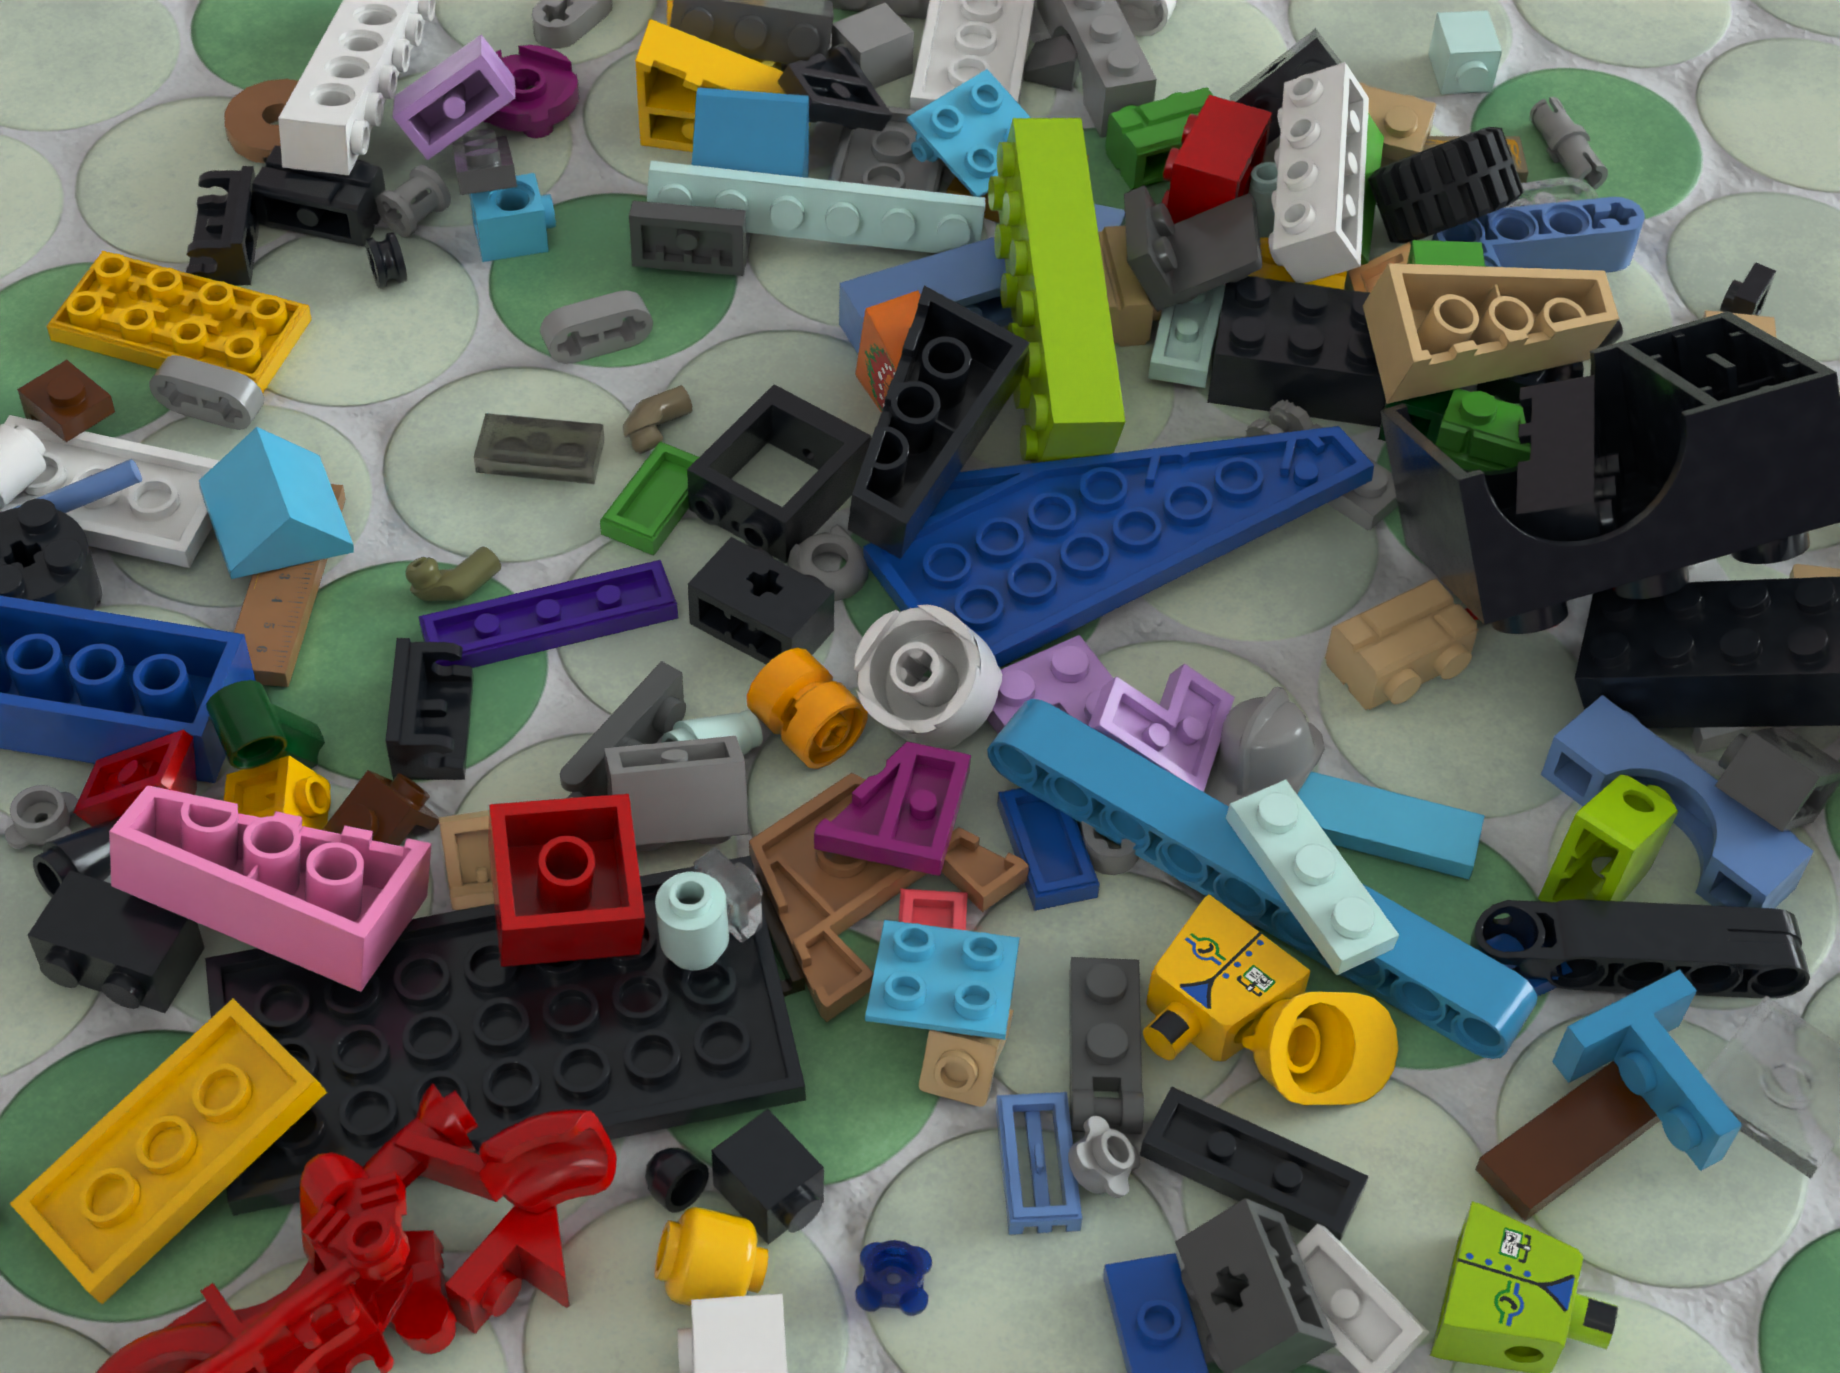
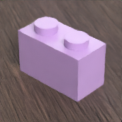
M481 34L394 96L393 119L423 156L429 160L514 100L515 77Z

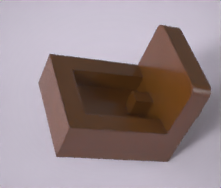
M68 360L63 361L17 389L26 419L42 422L65 442L70 441L115 413L111 395Z
M367 770L322 830L342 834L344 826L373 831V841L400 846L416 824L434 831L439 824V817L425 806L430 795L408 777L398 773L391 780Z

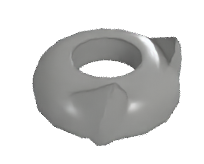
M838 524L831 528L830 533L810 536L799 545L795 544L790 551L788 566L804 575H812L818 578L827 587L835 590L834 601L853 596L862 589L868 578V566L864 559L862 547ZM833 552L841 555L847 563L840 570L824 571L815 566L812 560L821 553Z

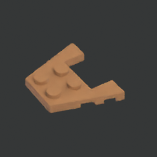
M850 773L749 840V856L751 855L755 870L760 876L805 976V983L817 1010L826 1022L868 994L874 974L838 935L899 894L901 889H906L928 874L814 849L816 825L824 818L831 822L852 803V792L866 780L854 773ZM958 827L952 832L941 872L961 892H968L967 898L984 912L1027 881L1029 865L1023 859L1011 853H1008L1004 858L980 846V837Z

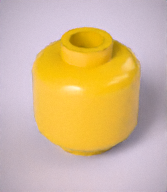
M691 1207L682 1214L678 1222L671 1220L666 1222L657 1250L654 1277L656 1280L664 1281L666 1293L673 1302L692 1306L691 1300L745 1296L747 1291L760 1292L767 1271L769 1253L768 1249L757 1247L756 1229L749 1219L705 1208Z

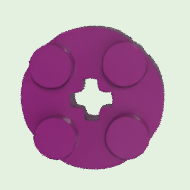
M538 45L518 46L519 54L508 55L503 58L501 50L496 51L495 53L515 77V99L483 122L506 130L522 131L530 138L548 136L553 132L554 124L566 119L574 111L579 101L577 74L575 75L572 72V63L562 53Z

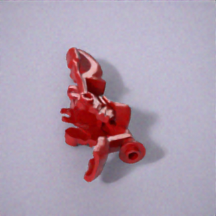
M432 1084L426 1090L419 1104L417 1116L388 1140L363 1167L344 1155L332 1152L318 1154L306 1163L300 1178L299 1202L302 1243L308 1262L301 1274L285 1291L264 1303L233 1310L216 1286L211 1283L200 1291L206 1299L205 1302L185 1315L178 1317L165 1328L150 1332L122 1347L110 1356L96 1373H351L357 1364L365 1360L374 1361L381 1373H388L394 1365V1359L383 1336L387 1326L394 1329L404 1344L413 1351H419L423 1354L438 1353L452 1342L456 1333L455 1325L457 1322L454 1309L447 1300L445 1276L442 1272V1269H444V1260L441 1256L444 1253L443 1245L434 1230H402V1216L407 1215L406 1188L418 1176H422L497 1202L504 1196L506 1200L521 1209L533 1213H541L564 1201L595 1195L606 1190L611 1185L616 1173L617 1157L614 1147L594 1112L591 1110L569 1109L549 1111L528 1117L501 1130L483 1142L480 1146L479 1154L473 1153L476 1152V1149L467 1134L478 1128L476 1121L456 1090L442 1097L436 1086Z

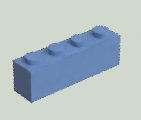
M994 237L841 282L839 284V325L858 354L865 308L917 290L921 294L925 285L1001 327L1008 326L1009 323H1013L1011 308L1002 307L1000 294L1001 277L1003 273H1006L1005 259L996 258Z

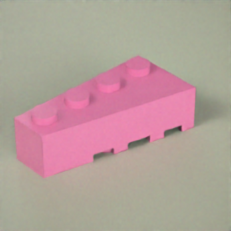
M147 785L109 831L111 886L361 992L427 898L432 843L408 838L404 847L373 841V831L344 826L342 834L302 826V817L277 811H275L274 816L262 818L238 813V805L236 803Z

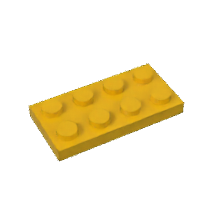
M233 998L20 1193L10 1205L87 1292L101 1304H104L316 1104L327 1091Z

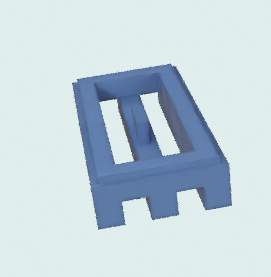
M1067 1092L997 1095L995 1108L1008 1234H1023L1024 1227H1037V1233L1052 1232V1227L1056 1225H1065L1066 1232L1080 1231L1082 1212L1078 1181L1070 1169L1068 1160L1069 1150L1073 1145ZM1052 1110L1063 1205L1050 1206L1040 1111ZM1013 1112H1024L1034 1207H1023Z

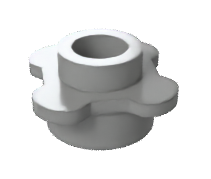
M36 785L21 791L10 805L13 825L5 831L7 843L15 849L25 848L29 844L44 846L46 842L72 834L69 825L78 802L76 796L69 792L60 793L56 788L47 785Z
M1092 1116L1084 1122L1085 1136L1074 1143L1069 1150L1068 1160L1070 1169L1079 1184L1086 1190L1096 1194L1106 1192L1113 1198H1121L1130 1190L1128 1178L1131 1171L1140 1166L1139 1153L1125 1135L1117 1130L1110 1129L1105 1119L1099 1116Z

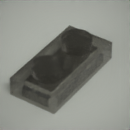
M485 413L474 453L476 473L595 484L605 441L603 424Z

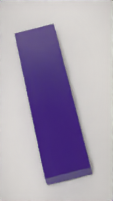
M656 560L418 616L424 642H449L463 648L461 660L452 662L439 660L435 663L442 666L455 664L474 668L678 619V606L661 560Z

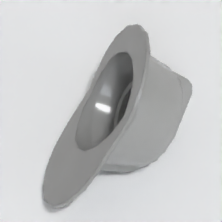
M1274 687L1266 697H1257L1243 701L1229 711L1222 726L1220 744L1204 793L1229 806L1232 802L1287 780L1296 794H1298L1309 774L1319 762L1325 746L1321 732L1312 723L1307 722L1303 712L1294 703L1290 702L1284 688Z

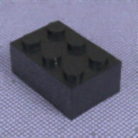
M1247 276L1240 281L1226 283L1207 403L1270 411V408L1277 402L1288 400L1290 403L1293 402L1294 406L1304 409L1311 418L1380 427L1382 421L1380 410L1385 408L1386 398L1363 310V304L1370 292L1294 283L1256 276Z

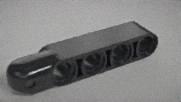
M1581 899L1562 900L1559 902L1506 900L1492 905L1481 914L1472 931L1470 946L1501 964L1516 965L1512 970L1525 979L1548 980L1551 985L1568 990L1634 993L1680 970L1697 990L1695 995L1771 999L1794 995L1803 990L1810 980L1806 957L1801 949L1802 939L1798 921L1795 915L1789 911L1775 908ZM1503 913L1510 915L1507 918L1495 919L1496 916ZM1502 933L1508 934L1522 944L1524 951L1503 952L1492 948L1486 941ZM1566 962L1572 969V972L1563 975L1561 963Z

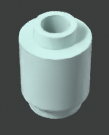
M684 872L666 880L659 888L655 899L661 949L671 961L683 969L702 970L708 968L723 954L729 941L725 891L715 878L700 872Z

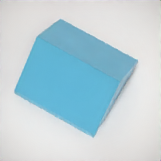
M256 427L199 480V488L231 579L354 552V544L320 455Z

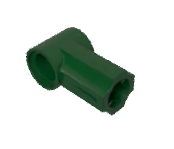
M248 680L230 684L218 690L206 703L209 717L229 764L233 768L241 770L252 769L285 756L293 757L310 769L318 765V754L321 747L325 744L318 725L272 704L264 686L260 682Z

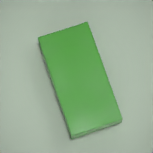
M659 442L601 518V535L654 556L689 509L687 469L699 457Z

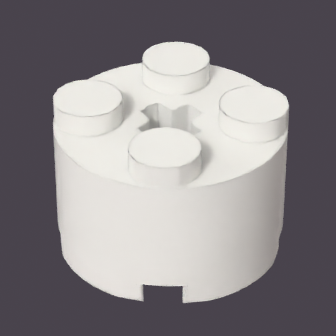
M917 605L918 607L900 612L898 610L889 612L870 626L862 637L855 653L854 670L857 672L859 689L857 693L860 702L875 720L909 742L940 747L942 749L953 748L976 732L992 712L1002 683L1000 667L997 665L987 643L955 615L943 608L934 605ZM927 670L932 672L926 682L921 681L923 674Z

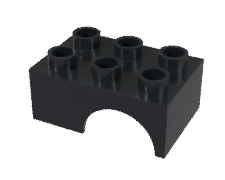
M1729 311L1590 350V376H1595L1609 453L1620 452L1625 474V488L1620 489L1622 512L1617 513L1618 529L1596 538L1571 542L1553 541L1533 536L1519 529L1516 516L1518 466L1496 471H1481L1480 469L1475 471L1461 468L1413 426L1405 404L1380 410L1405 545L1484 625L1491 623L1495 630L1502 633L1528 634L1552 628L1560 624L1568 616L1567 601L1611 588L1614 594L1629 599H1649L1671 594L1688 583V566L1732 554L1734 559L1749 564H1770L1786 561L1803 554L1809 548V531L1840 523V393L1837 372Z

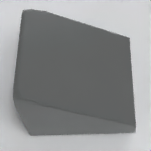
M1065 34L1035 42L1025 64L1023 80L1072 91L1080 72L1078 54L1070 35Z

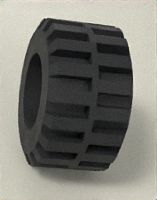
M1486 127L1377 169L1368 178L1390 242L1402 244L1442 232L1514 203L1524 193L1503 130L1497 127Z

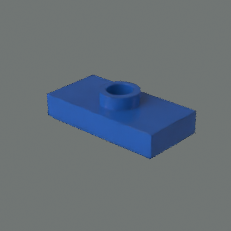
M1176 1253L1105 1264L1103 1280L1127 1373H1209L1187 1291L1182 1281L1181 1269Z

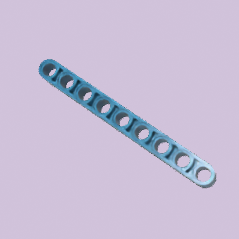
M1040 699L1025 701L989 745L987 752L992 766L1007 780L1080 823L1083 821L1096 828L1095 831L1120 846L1122 839L1130 840L1136 844L1133 849L1138 857L1205 896L1210 894L1235 914L1332 970L1226 820L1229 806ZM1363 884L1398 932L1399 937L1393 950L1339 975L1472 1053L1490 1059L1502 1058L1511 1047L1537 1004L1538 997L1534 987L1527 979L1514 970Z

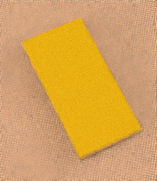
M102 251L47 324V329L52 341L154 369H159L167 357L178 355L233 370L253 380L263 393L312 318L309 305L185 273L170 267L136 260L121 254Z

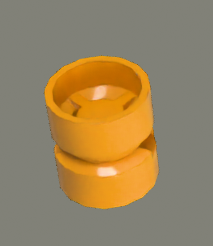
M802 648L784 651L773 658L760 670L751 683L747 694V707L774 734L781 735L783 743L808 768L819 769L841 758L858 740L868 720V712L864 709L861 702L841 682L833 681V676L806 649Z

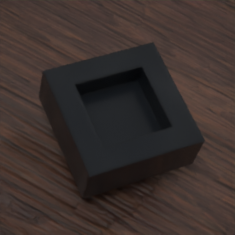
M1755 262L1743 282L1735 279L1732 281L1722 301L1720 311L1759 316L1776 270Z

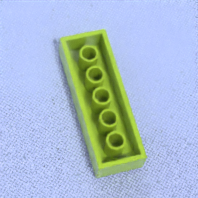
M1013 118L1007 142H999L998 176H990L988 202L991 211L999 212L1000 224H997L995 227L994 248L996 258L1005 259L1006 273L1002 274L1000 286L1001 303L1003 308H1011L1013 323L1008 324L1007 330L1030 342L1022 380L1013 392L1015 408L1024 409L1026 425H1022L1020 430L1021 458L1023 461L1038 463L1112 454L1116 449L1126 420L1082 118Z

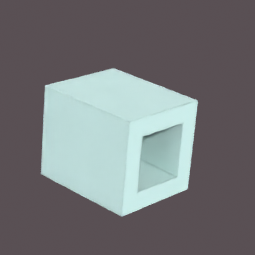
M1437 12L1428 55L1441 94L1492 92L1502 49L1489 12Z

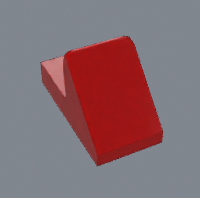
M183 729L96 760L73 813L90 826L111 821L118 816H122L147 785L195 795L197 778L193 736Z
M514 1205L445 1284L447 1297L454 1309L457 1322L476 1334L491 1315L499 1317L510 1308L521 1290L522 1279H525L566 1308L570 1306L557 1205L541 1213L529 1212Z

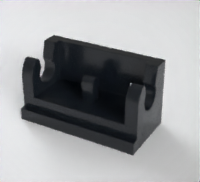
M242 166L241 170L208 171L199 176V187H221L227 191V194L223 196L211 194L198 197V212L193 242L188 245L187 256L190 257L189 266L186 267V273L226 282L231 285H251L259 223L252 195V183L256 178L253 166Z
M397 638L385 740L393 779L400 773L411 780H465L474 682L473 668L455 664L442 666L435 663L439 660L451 662L461 660L463 648L457 644L449 642H410V638Z

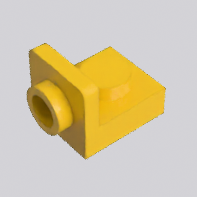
M285 756L256 768L243 769L226 774L223 801L236 803L238 805V813L262 818L274 816L275 811L300 816L302 817V826L322 830L328 823V812L331 805V785L326 778L293 757Z

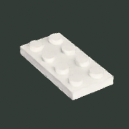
M930 0L910 96V109L920 110L986 69L992 73L1019 104L1036 0Z
M12 415L8 416L4 424L14 428L19 425L24 426L32 431L43 443L46 452L42 456L46 462V470L3 509H0V512L12 509L29 500L36 499L132 459L139 468L142 482L65 514L72 517L82 527L89 546L190 568L212 528V523L199 488V480L220 460L86 431L65 442L42 422Z

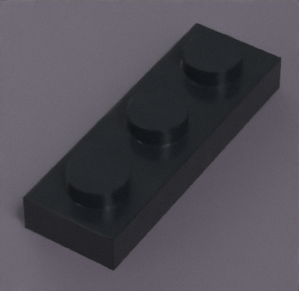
M1172 1086L1142 1141L1140 1156L1240 1202L1246 1198L1281 1212L1288 1225L1309 1233L1316 1224L1325 1226L1339 1241H1341L1369 1178L1366 1174Z

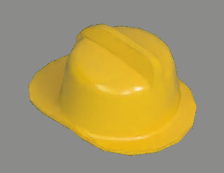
M1306 992L1293 998L1277 1001L1262 1014L1256 1025L1255 1033L1242 1037V1045L1253 1051L1254 1061L1259 1073L1287 1101L1301 1105H1351L1369 1100L1384 1088L1394 1071L1399 1050L1397 1029L1388 1010L1374 997L1355 992Z

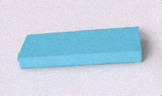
M1312 771L1298 792L1299 798L1334 845L1470 880L1485 815Z

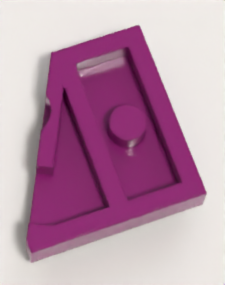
M907 741L886 760V766L880 773L869 776L852 792V803L831 822L824 818L816 825L814 849L940 876L970 773L971 755Z

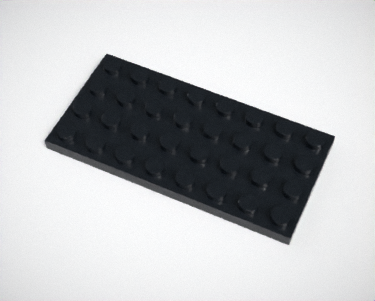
M751 855L640 876L645 924L641 952L638 955L501 967L495 905L490 904L411 919L361 992L258 948L205 958L211 1018L234 998L327 1091L316 1104L226 1188L227 1200L233 1216L299 1203L300 1178L306 1163L318 1154L332 1152L344 1155L363 1167L388 1140L417 1116L419 1104L426 1090L432 1084L436 1086L442 1097L456 1090L470 1111L478 1128L467 1134L476 1149V1152H473L479 1154L480 1146L483 1142L501 1130L528 1117L549 1111L569 1109L591 1110L603 1125L609 1139L612 1140L806 1101L803 1074ZM684 872H700L715 878L723 887L726 895L729 929L728 945L713 965L702 970H687L677 966L664 954L660 946L655 906L656 895L666 880Z

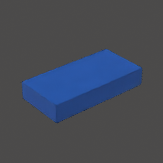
M1022 788L998 792L997 806L1014 855L1023 859L1029 865L1025 886L1034 911L1098 898L1100 884L1076 820Z

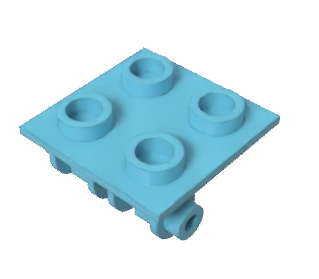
M986 69L911 114L906 120L917 132L916 141L911 145L916 159L920 162L926 160L935 162L941 159L973 196L982 197L988 193L990 176H998L997 148L999 142H1007L1012 119L1031 117L992 73Z
M884 920L865 1021L1005 1040L1020 938Z

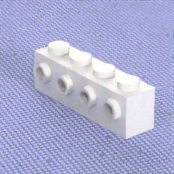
M1346 62L1284 82L1282 108L1278 109V123L1281 129L1280 148L1275 150V164L1278 170L1277 190L1272 192V206L1275 212L1274 232L1270 233L1268 243L1274 262L1278 266H1284L1295 283L1304 284L1361 267L1369 98Z

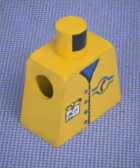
M1208 894L1193 912L1151 973L1146 1004L1149 1010L1157 1017L1143 1029V1037L1151 1050L1166 1060H1173L1191 1042L1212 1060L1226 1061L1245 1048L1242 1045V1037L1255 1033L1256 1025L1262 1014L1272 1004L1305 993L1311 970Z

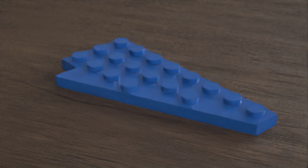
M1339 426L964 471L959 472L901 559L872 543L863 546V555L868 568L900 611L918 607L917 605H934L949 611L987 643L997 665L1002 667L1372 481L1374 464Z

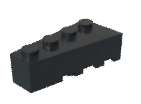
M924 285L918 302L917 312L903 345L898 367L888 388L883 410L878 424L875 426L852 493L848 523L849 531L899 559L903 557L1021 382L1030 342Z

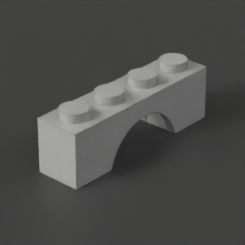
M1037 0V9L1051 37L1069 34L1078 54L1082 75L1084 105L1100 138L1106 137L1108 115L1119 111L1125 106L1135 105L1138 107L1139 105L1154 101L1157 79L1116 0Z

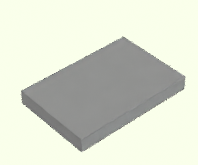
M887 106L893 116L882 132L862 128L852 130L844 126L842 127L828 180L930 192L940 191L945 163L941 159L935 162L928 160L920 162L913 155L911 149L912 143L916 141L917 132L906 119L918 110Z

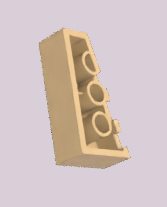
M1388 263L1363 304L1387 404L1589 360L1590 350L1597 349L1619 320L1606 272L1602 270Z

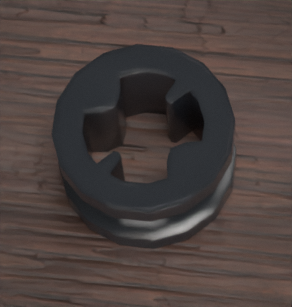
M395 233L386 234V238L382 242L375 241L373 237L365 239L367 257L377 287H386L389 279H396L399 283L406 282L405 262Z

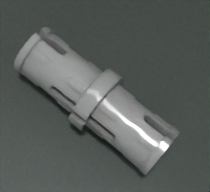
M1549 98V103L1554 111L1551 110L1545 99L1540 100L1531 109L1529 117L1533 125L1536 126L1549 146L1547 153L1555 163H1561L1578 191L1583 193L1588 191V186L1583 180L1584 178L1589 184L1592 191L1596 190L1606 181L1608 170L1589 146L1587 141H1590V136L1581 125H1577L1571 120L1558 98Z

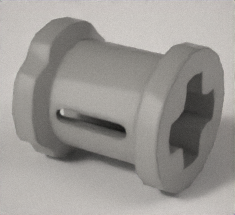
M418 165L410 172L409 180L393 192L385 190L376 197L378 213L384 223L400 236L409 237L417 230V223L433 211L442 212L451 204V196L444 181L435 171L425 165ZM416 198V201L411 204V200Z

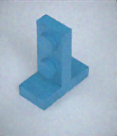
M1678 970L1567 1026L1552 1062L1568 1083L1614 1061L1626 1086L1634 1094L1642 1096L1661 1120L1669 1141L1678 1150L1686 1152L1698 1169L1702 1171L1724 1158L1742 1124L1668 1033L1680 1026L1697 992L1684 974Z

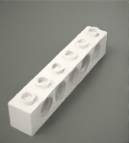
M436 0L342 1L278 118L283 168L349 176L359 154L365 155L367 153L370 132L373 126H380L383 118L384 104L387 99L394 98L397 78L400 72H407L410 52L413 46L420 45L423 26L426 21H432Z

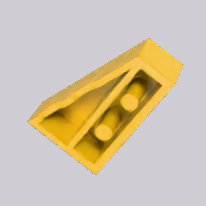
M649 19L635 60L640 145L693 152L695 106L698 87L785 94L777 82L783 71Z

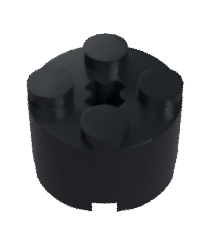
M32 499L23 503L19 508L0 512V595L93 610L97 600L99 603L101 602L102 588L85 533L78 522L69 515L56 510L55 505L45 499Z

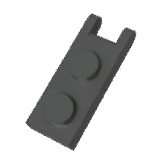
M661 661L564 765L560 771V782L564 790L572 792L567 798L608 795L604 748L657 743L664 733L673 730V726L677 721L683 720L686 712V703L684 702L683 675L681 671Z

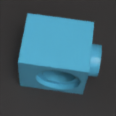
M535 173L517 175V187L469 194L473 226L482 262L549 252L547 229L556 227L555 212L551 195H540Z

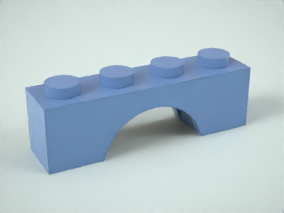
M1603 695L1554 736L1541 775L1582 807L1620 774L1629 775L1644 786L1656 785L1669 794L1678 811L1673 823L1687 835L1699 857L1700 878L1695 893L1712 906L1776 908L1796 889L1814 851L1799 841L1790 830L1781 832L1715 787L1718 782L1717 779L1692 762L1684 752L1673 748L1642 725L1634 715L1622 710Z

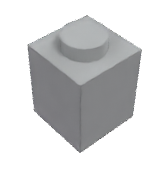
M882 3L833 23L832 48L829 49L828 55L830 57L838 46L846 47L875 89L912 73L914 31L886 3Z

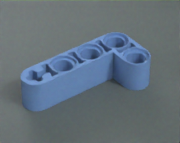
M1605 197L1508 207L1433 234L1432 241L1482 242L1485 266L1616 272L1630 265L1645 215L1637 203L1623 197Z

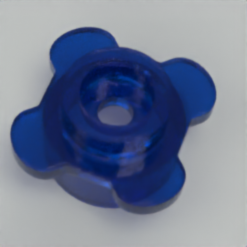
M889 1240L882 1243L873 1242L866 1245L860 1253V1264L865 1270L863 1283L855 1291L857 1304L868 1312H875L881 1307L900 1309L907 1316H915L922 1313L928 1305V1294L923 1289L924 1275L932 1268V1258L928 1251L922 1247L912 1246L899 1240ZM890 1274H897L901 1280L896 1284H891L888 1282L887 1277Z

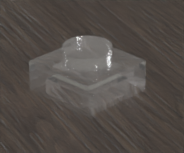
M716 847L694 862V872L704 873L715 878L723 887L726 895L729 932L743 943L762 928L761 896L763 895V890L758 879L747 866L742 863L734 865Z

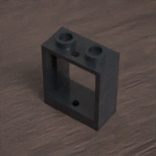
M774 384L687 469L689 510L694 512L702 521L711 525H717L743 539L748 546L762 549L771 556L787 563L790 551L795 544L799 545L808 537L813 536L852 496L871 441V435ZM767 443L818 469L783 507L732 480Z

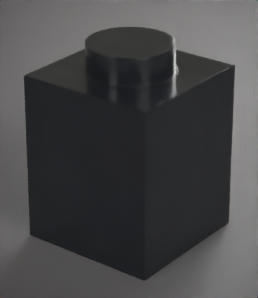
M766 1109L711 1150L713 1185L742 1217L752 1222L756 1232L767 1244H770L787 1230L794 1233L803 1229L819 1213L824 1202V1167L769 1109Z

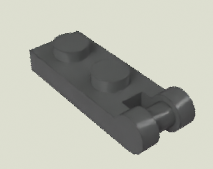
M1071 957L1069 969L1072 1132H1085L1084 1122L1092 1116H1099L1105 1119L1109 1126H1119V1131L1122 1134H1142L1144 1095L1142 1092L1139 960ZM1094 1091L1118 1092L1119 1098L1094 1097Z

